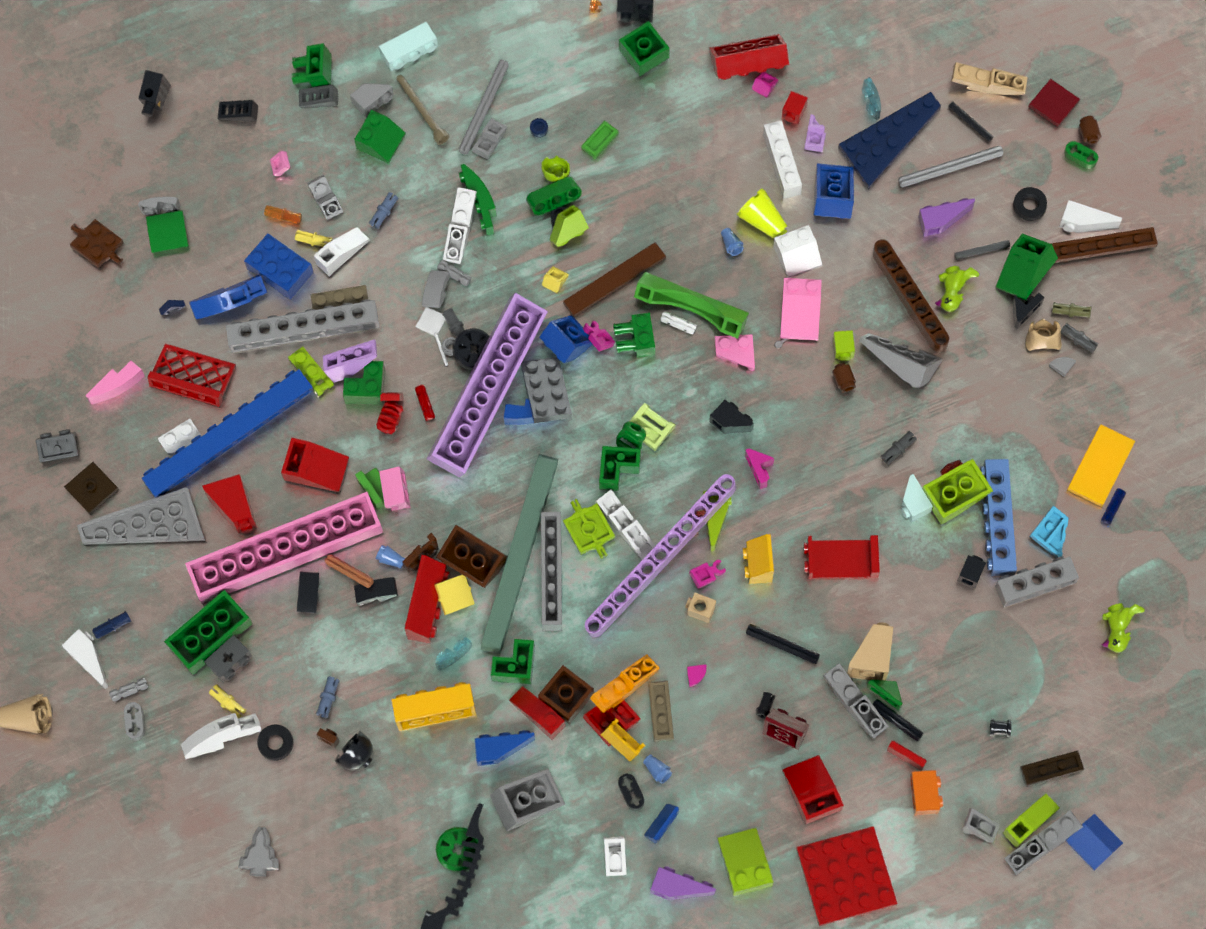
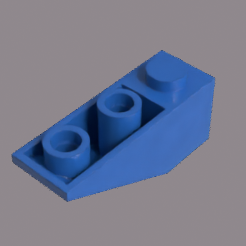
M529 730L519 731V734L513 735L509 732H504L494 737H491L489 734L480 735L479 738H475L477 765L499 764L535 740L534 732L530 733Z

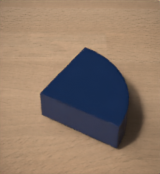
M167 300L159 308L160 315L170 314L169 311L177 308L178 311L185 307L184 300Z

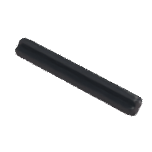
M749 624L746 634L813 664H816L819 660L820 654L753 624Z

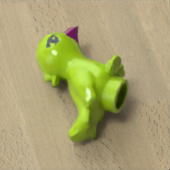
M959 266L948 267L945 273L938 276L939 281L944 283L945 293L935 304L941 306L947 312L957 310L964 295L958 294V292L963 288L968 279L979 277V272L972 267H969L967 270H960Z
M1118 603L1108 608L1109 612L1102 615L1103 620H1108L1111 629L1108 639L1101 644L1103 647H1107L1115 653H1120L1126 649L1131 639L1129 636L1131 633H1125V629L1135 614L1145 611L1143 607L1137 604L1130 608H1124L1123 603Z

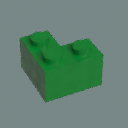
M371 361L364 367L363 378H344L343 398L345 404L383 405V401H380V394L384 393L385 366L383 361Z
M602 446L599 490L619 491L620 473L639 474L641 449Z
M514 639L512 658L493 656L491 668L492 681L531 684L535 651L534 640Z

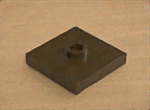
M94 462L89 464L64 486L89 514L93 513L119 490Z

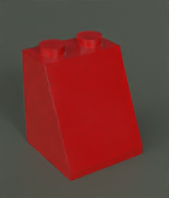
M240 474L202 485L210 503L238 534H247L257 528L247 491Z

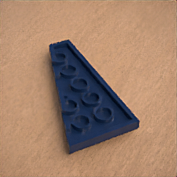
M929 92L839 143V149L851 166L854 167V170L868 190L876 179L883 174L884 170L909 145V142L918 135L924 125L940 110L941 105L932 92Z

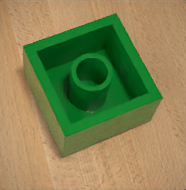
M649 21L619 39V51L639 76L669 59V46Z

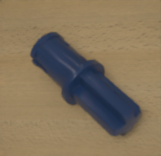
M124 611V613L112 619L108 618L107 622L93 628L92 632L99 639L112 631L117 632L116 629L132 621L127 612Z

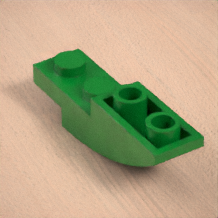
M462 164V172H458L461 183L465 182L466 188L464 189L477 191L475 207L477 214L481 213L482 219H479L481 229L486 231L487 236L492 235L494 230L491 217L497 216L493 199L478 175L468 166Z

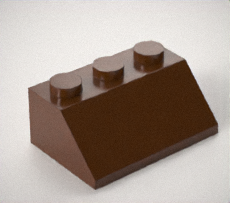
M455 525L436 556L438 560L483 588L497 576L508 557L503 552L458 525Z

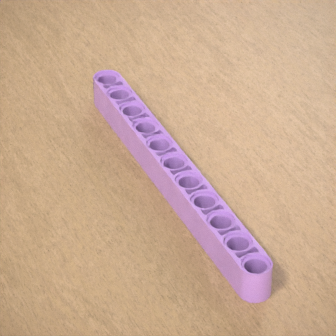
M725 474L719 477L589 616L585 622V629L590 636H601L734 494L736 483L731 475ZM724 482H731L732 486L725 489L722 487ZM711 496L719 497L717 502H709ZM698 510L706 511L702 517L696 516V512ZM685 524H691L692 529L690 531H684L683 526ZM678 538L679 542L677 545H670V540ZM659 552L666 553L665 558L661 560L657 559L656 555ZM646 566L653 567L652 572L649 574L643 573V569ZM633 580L639 581V585L636 588H631L630 583ZM619 595H626L625 601L621 603L616 601ZM612 609L613 613L610 616H603L604 610ZM598 623V630L591 631V624Z

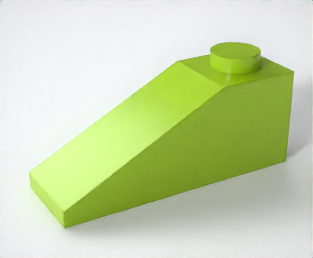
M711 496L709 502L715 503L719 497ZM731 497L707 522L711 551H715L728 514V508L732 505Z

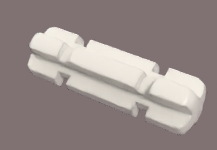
M664 311L661 316L662 322L670 323L671 326L682 331L686 330L689 334H694L696 331V324L688 323L687 320L681 317L672 316L667 311Z

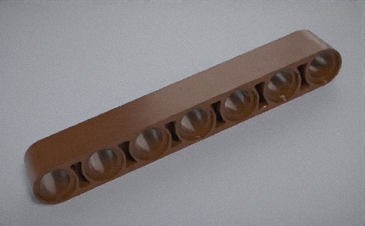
M884 239L878 240L874 244V260L931 349L936 353L944 352L949 343L948 333L890 243ZM878 249H884L886 252L880 253ZM887 264H893L896 267L890 268ZM897 279H903L905 282L899 283ZM913 294L915 297L909 298L906 295ZM922 309L924 313H918L916 310ZM931 324L935 328L929 329L926 327V325ZM941 339L944 341V344H938L936 340Z

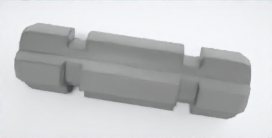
M444 260L440 261L437 267L439 271H448L451 278L458 282L461 281L460 283L464 286L470 284L471 276L466 273L463 274L461 270L452 265L449 266V263Z
M141 678L136 683L133 681L119 687L118 690H111L109 694L112 701L115 702L120 700L121 697L125 698L137 693L140 689L141 691L147 689L148 683L145 678Z

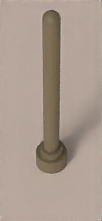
M398 75L397 81L432 129L433 139L438 145L447 142L450 137L446 130L438 127L403 75Z

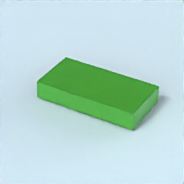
M604 120L582 144L581 149L596 159L619 134V131Z

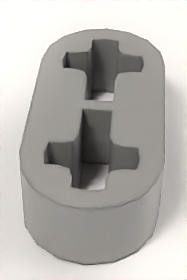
M136 702L128 703L124 708L125 731L130 739L137 741L143 738L145 734L143 709ZM133 707H135V709L138 710V712L135 713V719H133V716L131 715V713H129L132 711ZM135 723L136 727L140 729V731L137 732V735H134L131 732L134 730Z

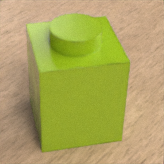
M853 330L834 332L833 347L835 360L848 361L854 358Z

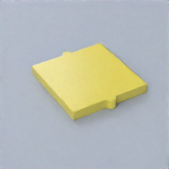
M461 574L435 584L439 597L438 601L441 603L444 615L475 604L466 576Z

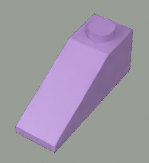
M375 339L323 356L324 372L333 383L352 377L377 357Z

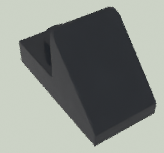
M1038 293L1035 297L1031 296L1025 303L1014 296L1012 306L1014 327L1016 329L1042 305L1043 295Z

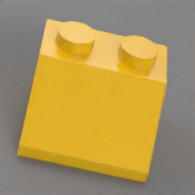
M771 534L746 541V548H743V559H747V566H744L745 578L749 579V584L772 583L774 567Z

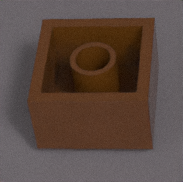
M562 665L538 694V698L552 708L568 724H571L594 694V688Z

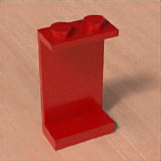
M870 535L869 540L812 541V536H808L807 542H804V554H807L808 560L804 561V573H808V579L879 577L878 535Z

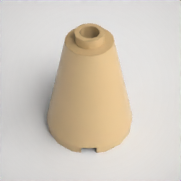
M37 694L0 707V727L39 734L47 733L51 727V723H48V717H52L49 699L43 697L44 694Z

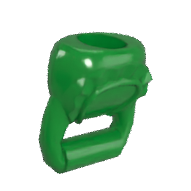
M625 422L622 430L616 437L617 447L632 448L621 441V438H624V440L635 445L636 448L641 449L642 442L646 438V431L634 422Z

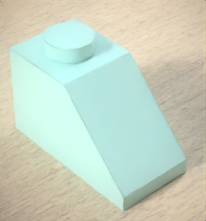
M914 474L909 477L901 506L903 516L908 518L910 522L927 515L933 508Z

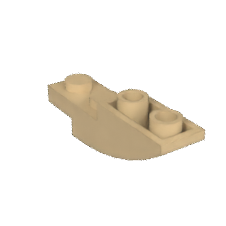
M956 62L953 65L951 81L966 85V89L999 95H1024L1027 77L995 68L988 71Z

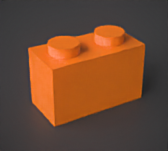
M936 770L911 772L910 782L914 815L938 814L940 808H943L942 795L939 796L938 788H941L940 776H936Z

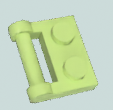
M646 403L641 406L629 421L640 425L646 431V438L643 443L654 451L657 450L676 426L673 422H668L651 410L650 406ZM643 415H647L664 428L663 431L644 419Z

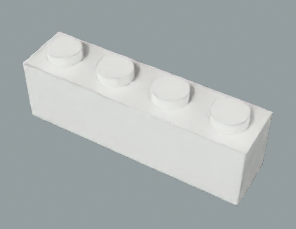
M782 120L765 124L763 136L783 199L801 195L802 183Z

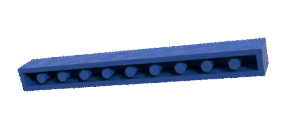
M300 369L296 372L295 370L290 371L286 374V378L283 381L274 382L269 387L270 390L265 393L260 392L254 397V401L241 405L238 408V412L225 416L222 419L223 422L218 426L214 424L209 427L205 435L202 437L198 435L192 439V444L187 447H180L175 452L176 455L171 458L166 457L159 463L160 466L147 470L143 474L142 480L152 495L156 498L166 494L313 392L312 385Z

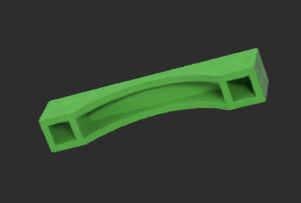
M647 272L638 281L634 298L649 304L671 305L694 312L711 322L720 332L737 339L745 328L749 315L746 311Z

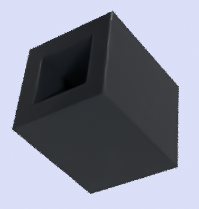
M968 555L957 581L976 588L986 562L978 556Z

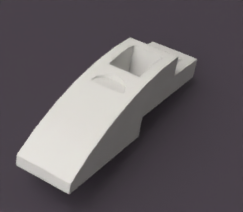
M459 187L457 189L451 224H449L443 255L444 261L462 263L473 220V209L477 191Z
M236 713L217 719L194 732L181 744L185 759L197 757L223 749V742L260 732L261 726L256 714L237 718Z

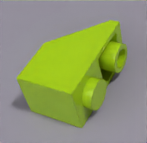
M572 205L557 215L550 236V241L557 247L566 245L570 239L582 235L589 228L579 208Z

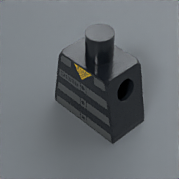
M149 70L145 71L139 94V100L144 105L141 114L152 117L154 109L162 110L171 86L163 74Z

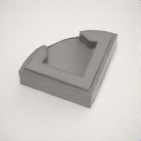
M1060 357L1053 360L1049 367L1065 377L1076 361L1072 358Z

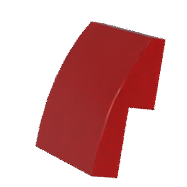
M625 700L604 713L595 706L583 716L585 721L608 747L611 744L601 734L613 720L617 718L619 720L617 724L628 732L641 719Z

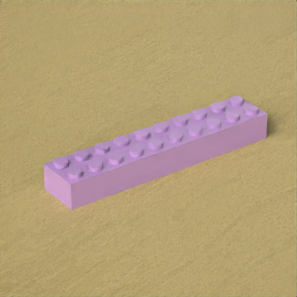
M514 293L509 298L427 456V460L459 478L466 473L548 312L547 310L517 293Z

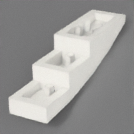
M609 490L595 502L630 548L643 560L655 547V544L639 522L633 518L625 505L621 504L614 492Z

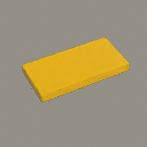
M1100 424L1067 490L1102 507L1135 440Z

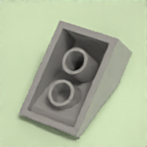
M549 769L501 786L490 795L506 831L529 823L565 805Z

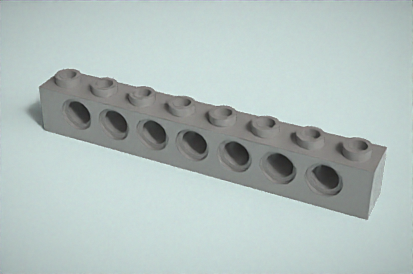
M369 299L362 300L360 303H344L342 306H326L319 310L308 309L301 313L290 312L283 316L272 315L266 319L254 318L248 322L241 323L236 321L226 325L228 346L231 353L380 328L375 300L371 301ZM357 313L363 314L359 318L354 317ZM339 316L344 317V319L341 321L336 320V318ZM321 319L326 320L323 324L317 323ZM303 322L307 323L306 326H304V327H299V324H300V323H303ZM282 326H288L286 330H280ZM264 329H270L268 333H261ZM245 332H251L249 336H243Z

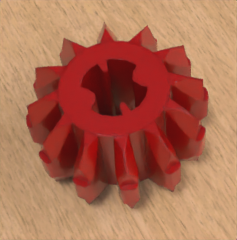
M387 401L379 414L376 424L377 429L392 435L396 431L402 417L403 407L396 402Z

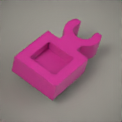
M592 321L590 326L585 323L583 330L589 334L588 339L598 351L614 346L615 340L605 329L600 330L596 321Z
M716 560L711 567L706 562L690 570L689 574L698 589L716 580L715 576H722L725 573L726 569L718 570L716 568L721 563V560Z

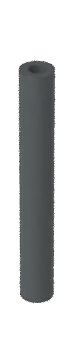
M1005 240L956 252L954 256L958 260L1010 247V242Z

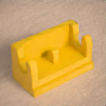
M616 718L603 731L601 736L628 761H631L645 747V744L643 742L639 744L617 724L619 720Z

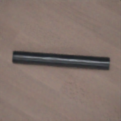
M952 101L948 107L988 142L993 139L994 136Z

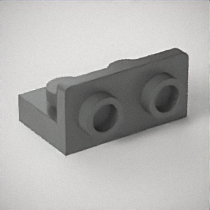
M70 429L59 431L58 435H52L51 433L40 434V438L35 440L40 462L78 456L75 438L76 431L71 432Z

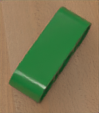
M566 177L529 193L526 201L535 215H542L579 199L582 190L573 177Z

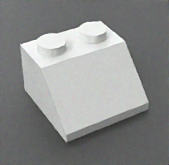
M809 225L774 238L773 247L787 278L822 266L817 242Z

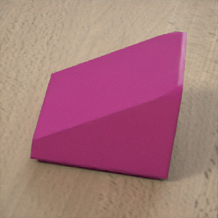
M762 72L755 78L752 89L767 97L779 80L766 72Z

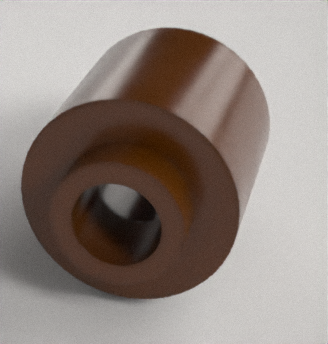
M1094 116L1081 118L1079 128L1084 143L1089 145L1096 144L1102 137L1097 120L1094 119Z
M845 363L837 364L832 373L838 389H841L843 393L855 389L856 380L850 365H845Z

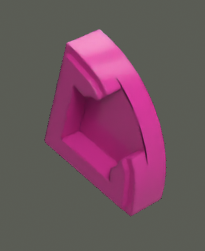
M706 664L687 667L689 687L696 686L702 681L706 674Z

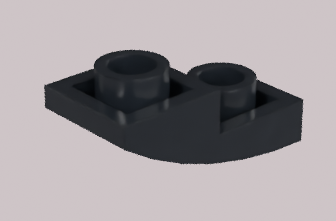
M300 571L297 612L316 613L319 573Z
M394 577L374 580L370 588L361 584L354 586L356 603L360 606L374 600L382 602L398 596Z

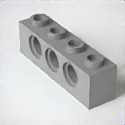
M1064 556L1054 559L1052 563L1046 564V562L1036 565L1034 569H1022L1013 576L1004 575L998 579L995 588L1004 608L1075 584L1079 576L1071 557L1064 558ZM1050 571H1056L1059 577H1052ZM1038 577L1041 583L1036 584L1031 578ZM1019 583L1022 585L1023 589L1017 590L1014 588L1013 584Z

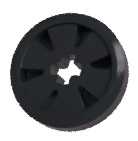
M470 328L461 332L453 343V355L457 363L465 369L472 370L490 336L485 331L477 328ZM470 345H472V347L476 346L478 348L476 350L477 354L475 352H470Z

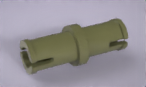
M1053 302L1052 314L1069 315L1071 318L1073 316L1090 318L1092 306Z

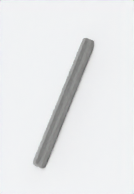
M499 60L459 146L461 154L467 155L509 66L507 61Z
M1000 145L901 176L898 180L899 185L906 187L1003 155V149Z

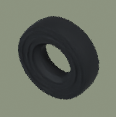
M1023 188L1014 198V211L1024 220H1036L1045 213L1047 198L1037 188ZM1026 198H1033L1037 202V207L1033 210L1026 209L1023 201Z
M277 724L269 725L260 732L257 746L265 758L277 761L284 759L290 754L293 748V737L286 727ZM274 735H278L283 739L282 746L277 750L268 747V740Z

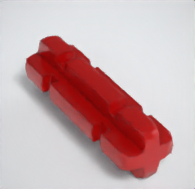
M419 385L415 387V391L426 421L433 420L435 415L428 394H426V388L424 385Z

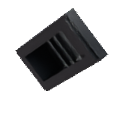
M254 100L219 102L217 119L245 122L257 121L258 105Z

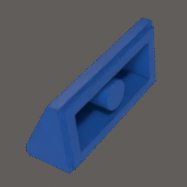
M666 804L644 836L653 843H658L679 814V808Z

